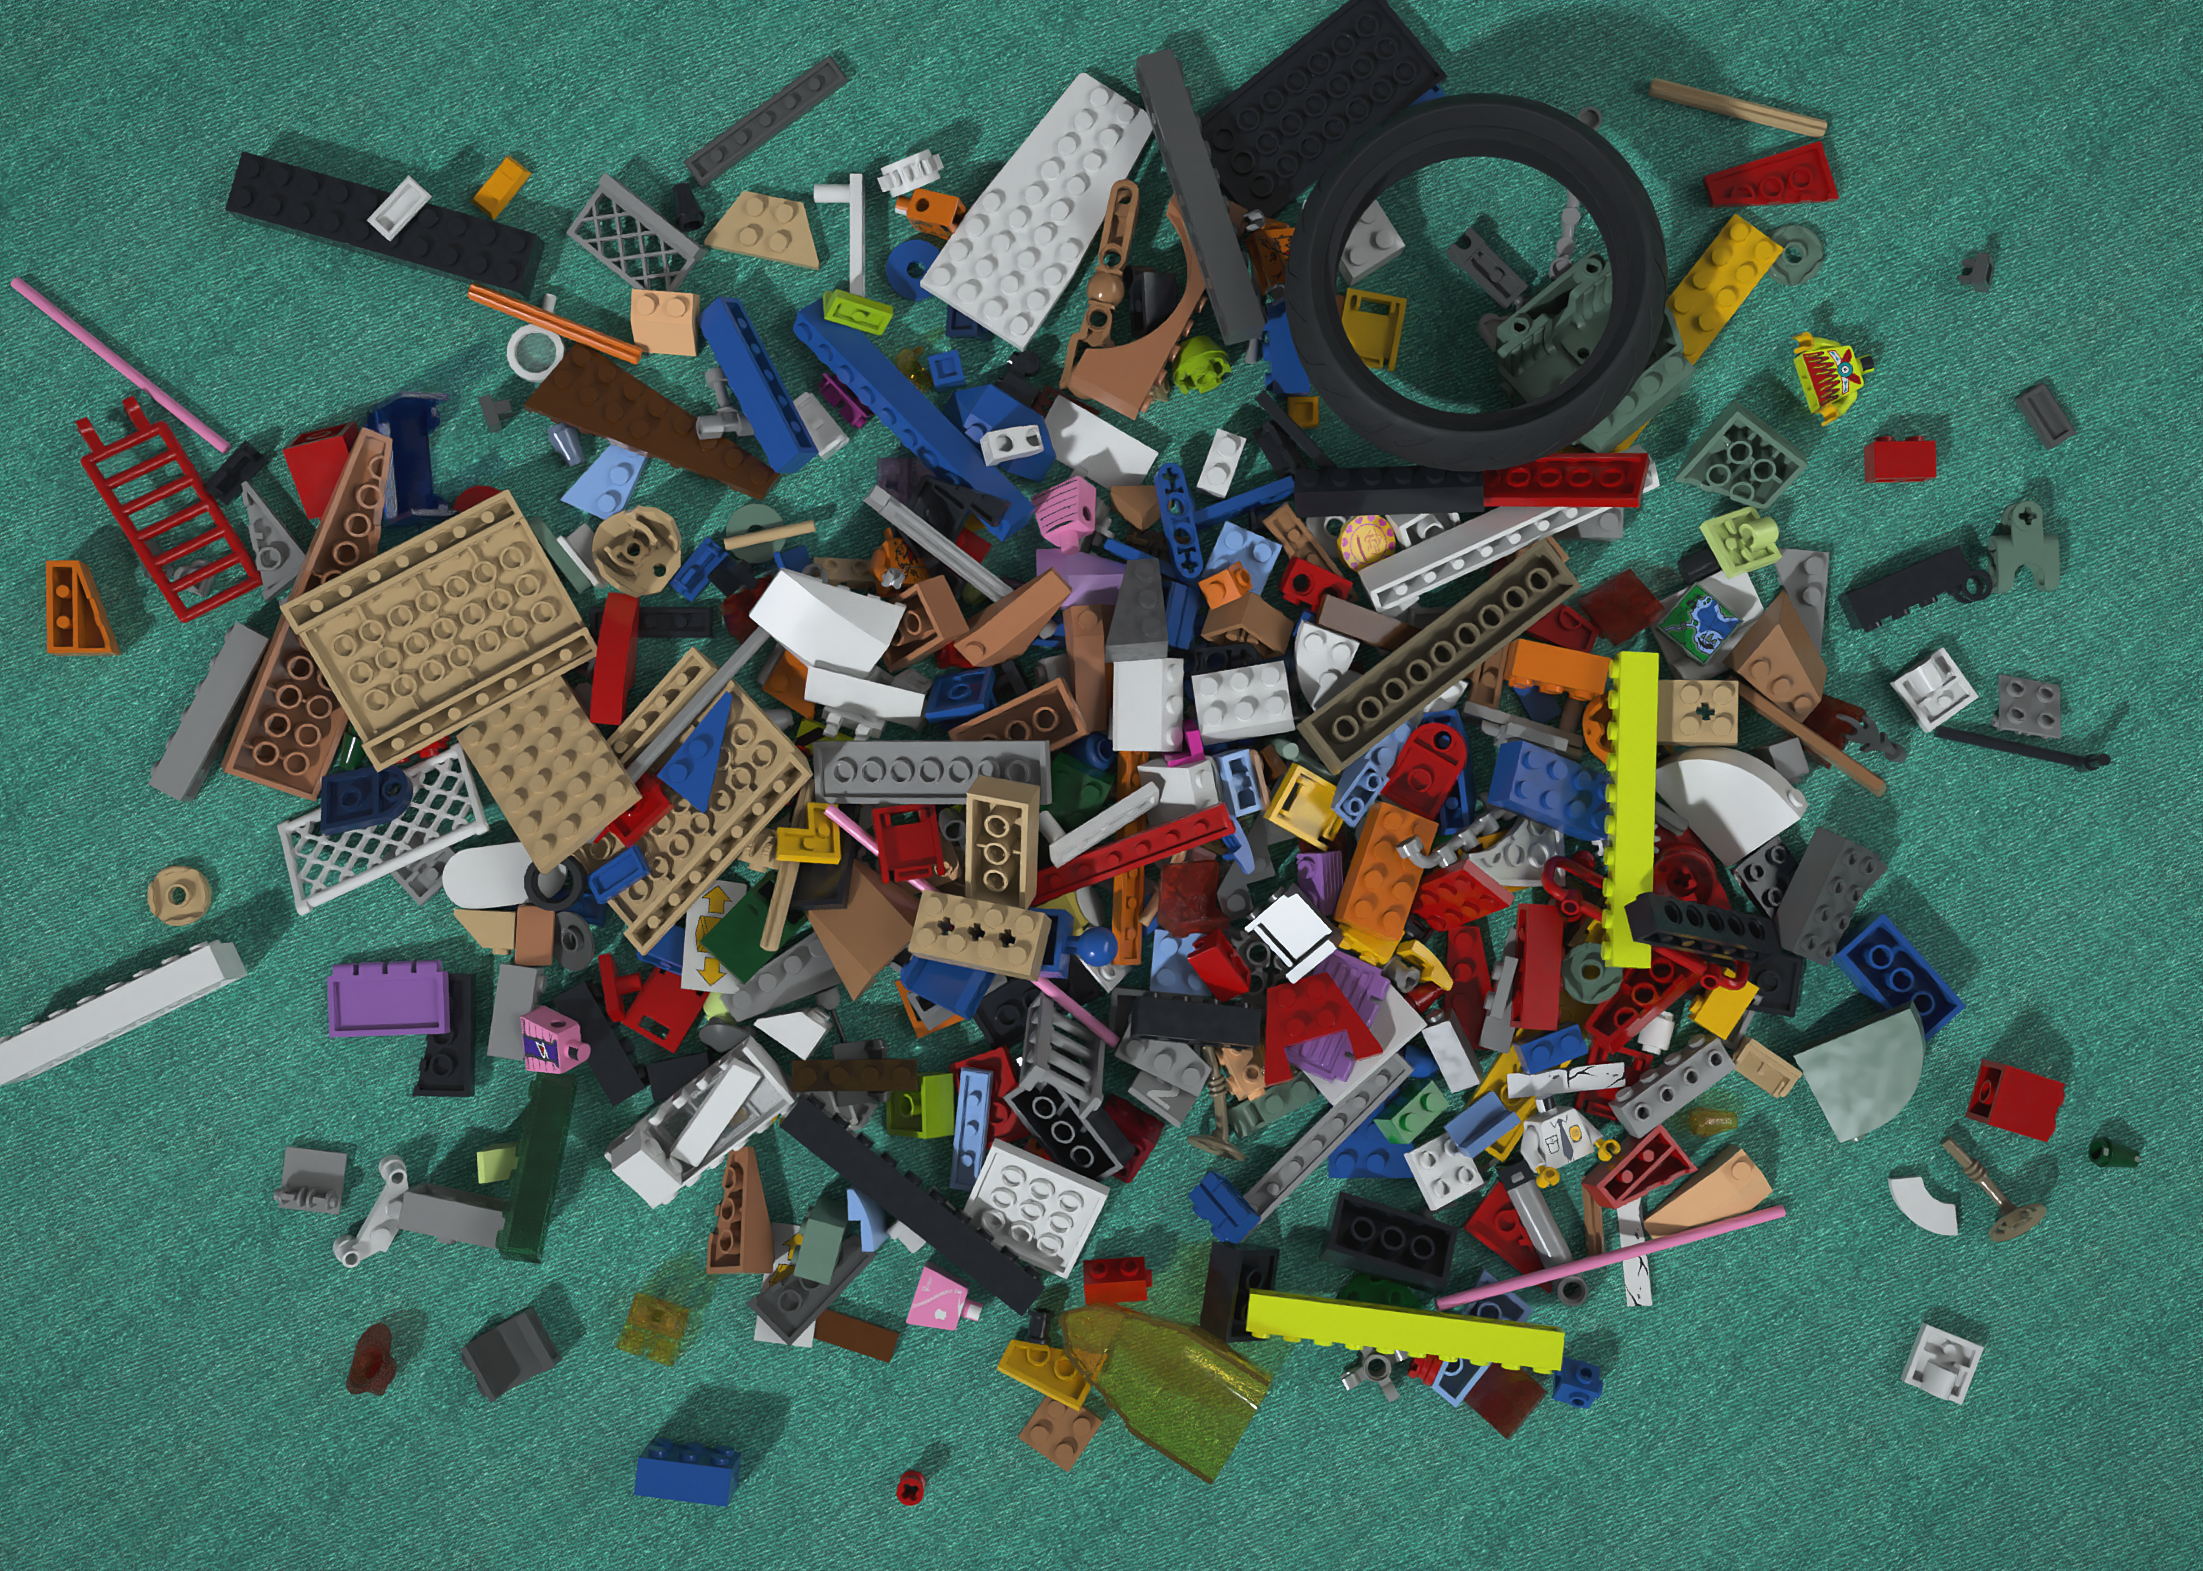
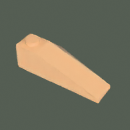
M1731 1144L1643 1219L1644 1229L1652 1239L1730 1219L1751 1211L1773 1190L1763 1173L1743 1149Z

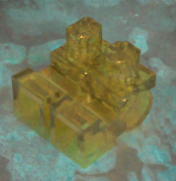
M637 1291L615 1348L642 1356L649 1347L646 1355L647 1359L672 1367L678 1360L692 1309Z

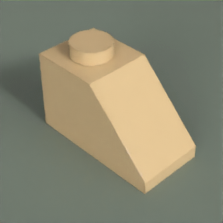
M454 909V916L482 948H492V954L511 955V949H515L517 911Z

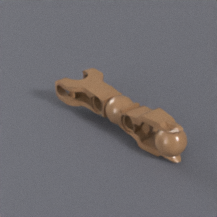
M1128 179L1116 181L1111 188L1098 253L1100 266H1096V273L1089 279L1086 294L1089 299V308L1085 313L1080 332L1074 333L1070 337L1065 367L1059 382L1061 391L1068 388L1075 397L1080 399H1091V397L1069 387L1072 373L1078 364L1075 361L1079 345L1088 343L1093 348L1103 346L1104 348L1116 347L1111 340L1113 328L1112 314L1116 313V306L1125 295L1123 271L1127 265L1141 208L1139 189L1133 181ZM1124 199L1131 200L1128 204L1120 203ZM1110 253H1116L1121 257L1120 263L1114 267L1107 266L1104 263L1105 257ZM1094 314H1105L1107 316L1106 324L1102 327L1093 326L1091 318Z

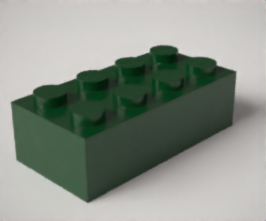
M1060 751L1051 766L1052 803L1039 805V814L1043 811H1048L1064 832L1068 834L1099 814L1115 780V776L1091 767ZM1040 830L1038 832L1037 869L1053 864L1050 861L1049 845L1051 844Z

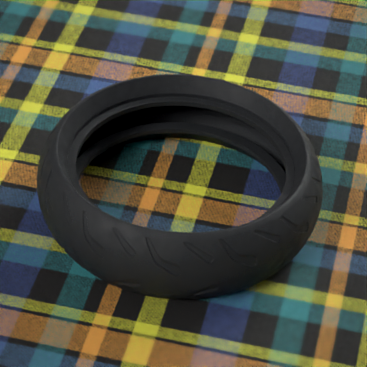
M1466 93L1444 96L1418 103L1378 122L1357 137L1321 175L1304 204L1290 242L1285 274L1287 320L1294 347L1310 382L1327 406L1343 423L1363 439L1401 459L1431 468L1474 472L1506 469L1546 457L1574 443L1603 421L1633 388L1653 352L1663 323L1668 278L1666 247L1660 221L1656 215L1651 198L1641 180L1625 158L1607 139L1586 123L1558 108L1520 96L1498 93ZM1462 157H1493L1522 163L1543 172L1568 189L1582 203L1601 233L1609 256L1613 283L1612 304L1606 329L1593 352L1581 367L1565 382L1534 401L1515 408L1482 414L1441 411L1412 401L1391 389L1364 364L1354 350L1344 330L1336 302L1337 276L1345 245L1355 225L1373 201L1401 178L1433 163Z

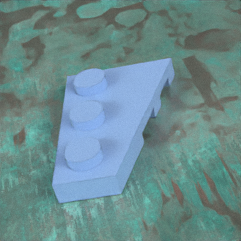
M611 444L560 500L603 520L616 513L625 511L648 458Z

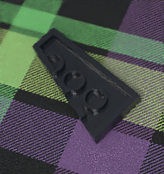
M448 973L450 1033L427 1034L426 1041L428 1043L424 1058H421L418 1069L420 1075L417 1085H414L412 1096H475L476 973Z

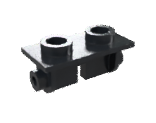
M1275 420L1265 422L1261 425V428L1252 433L1279 480L1288 476H1292V479H1295V470L1308 469L1290 436Z
M245 440L204 484L206 491L214 497L217 496L223 503L228 505L243 489L241 484L244 481L249 482L268 460Z

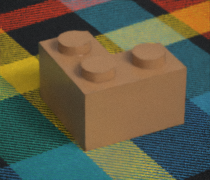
M1249 592L1213 610L1210 608L1201 636L1215 646L1249 644L1260 653L1263 660L1285 654L1294 622L1285 617L1283 612L1274 609L1263 601L1261 596Z

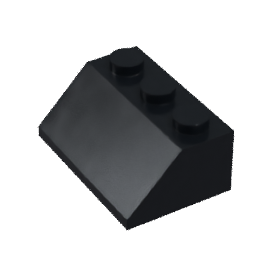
M1228 1241L1212 1242L1204 1300L1200 1315L1199 1334L1223 1343L1266 1340L1265 1338L1253 1337L1251 1335L1252 1332L1246 1331L1250 1288L1274 1291L1280 1249L1241 1242L1237 1244Z

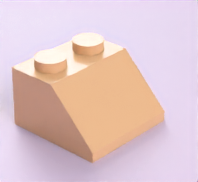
M632 289L630 320L635 346L640 347L643 352L697 356L699 323L696 317L699 315L700 295Z

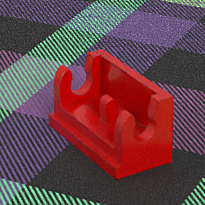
M1219 928L1192 943V946L1197 950L1189 953L1187 960L1217 1000L1223 1003L1249 991L1251 971Z

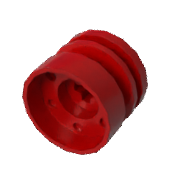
M1683 842L1671 844L1662 849L1656 855L1653 862V893L1659 896H1672L1678 900L1696 901L1697 904L1709 905L1715 893L1716 870L1714 862L1708 853L1695 844ZM1682 870L1684 874H1688V881L1684 882L1682 878H1677L1678 871Z

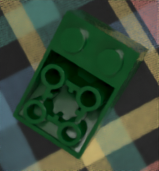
M771 871L749 890L699 942L743 985L808 921L804 911L788 910L778 950L766 951L760 947L777 879Z

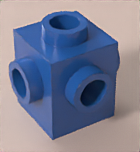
M1563 1357L1561 1371L1555 1370L1552 1399L1568 1403L1573 1407L1588 1409L1594 1399H1599L1602 1393L1603 1381L1599 1380L1600 1367L1588 1364L1582 1360Z

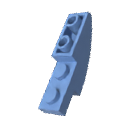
M1409 720L1345 768L1333 796L1331 809L1350 827L1354 828L1389 781L1386 773L1396 761L1411 733L1417 729Z

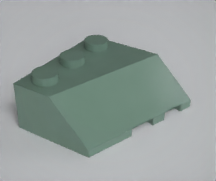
M1734 399L1692 445L1674 480L1699 486L1704 491L1710 493L1713 491L1728 496L1731 500L1766 511L1809 465L1803 451Z

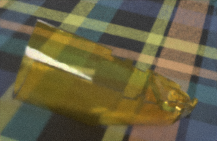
M1101 1300L1066 1310L1058 1319V1324H1061L1065 1341L1063 1347L1066 1357L1091 1387L1095 1386L1106 1399V1405L1111 1410L1114 1409L1126 1423L1124 1426L1127 1430L1198 1478L1212 1485L1252 1420L1276 1374L1196 1323Z

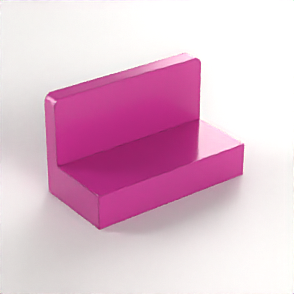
M1192 718L1183 720L1182 733L1185 744L1182 745V752H1162L1168 767L1205 760L1200 732Z

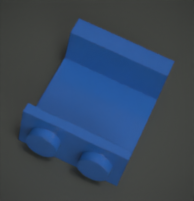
M914 955L911 961L908 960L903 965L900 981L905 989L970 1021L995 978L996 973L918 958Z

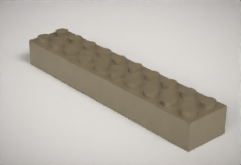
M1543 538L1299 723L1296 728L1332 775L1338 774L1582 587L1547 540Z

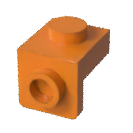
M1240 561L1198 582L1211 610L1242 597L1253 588L1250 574L1243 568Z

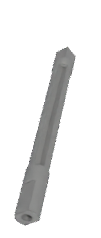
M878 485L870 488L863 499L864 502L991 600L996 602L1014 591L892 495L888 494ZM1050 619L1038 635L1043 639L1051 637L1058 624Z

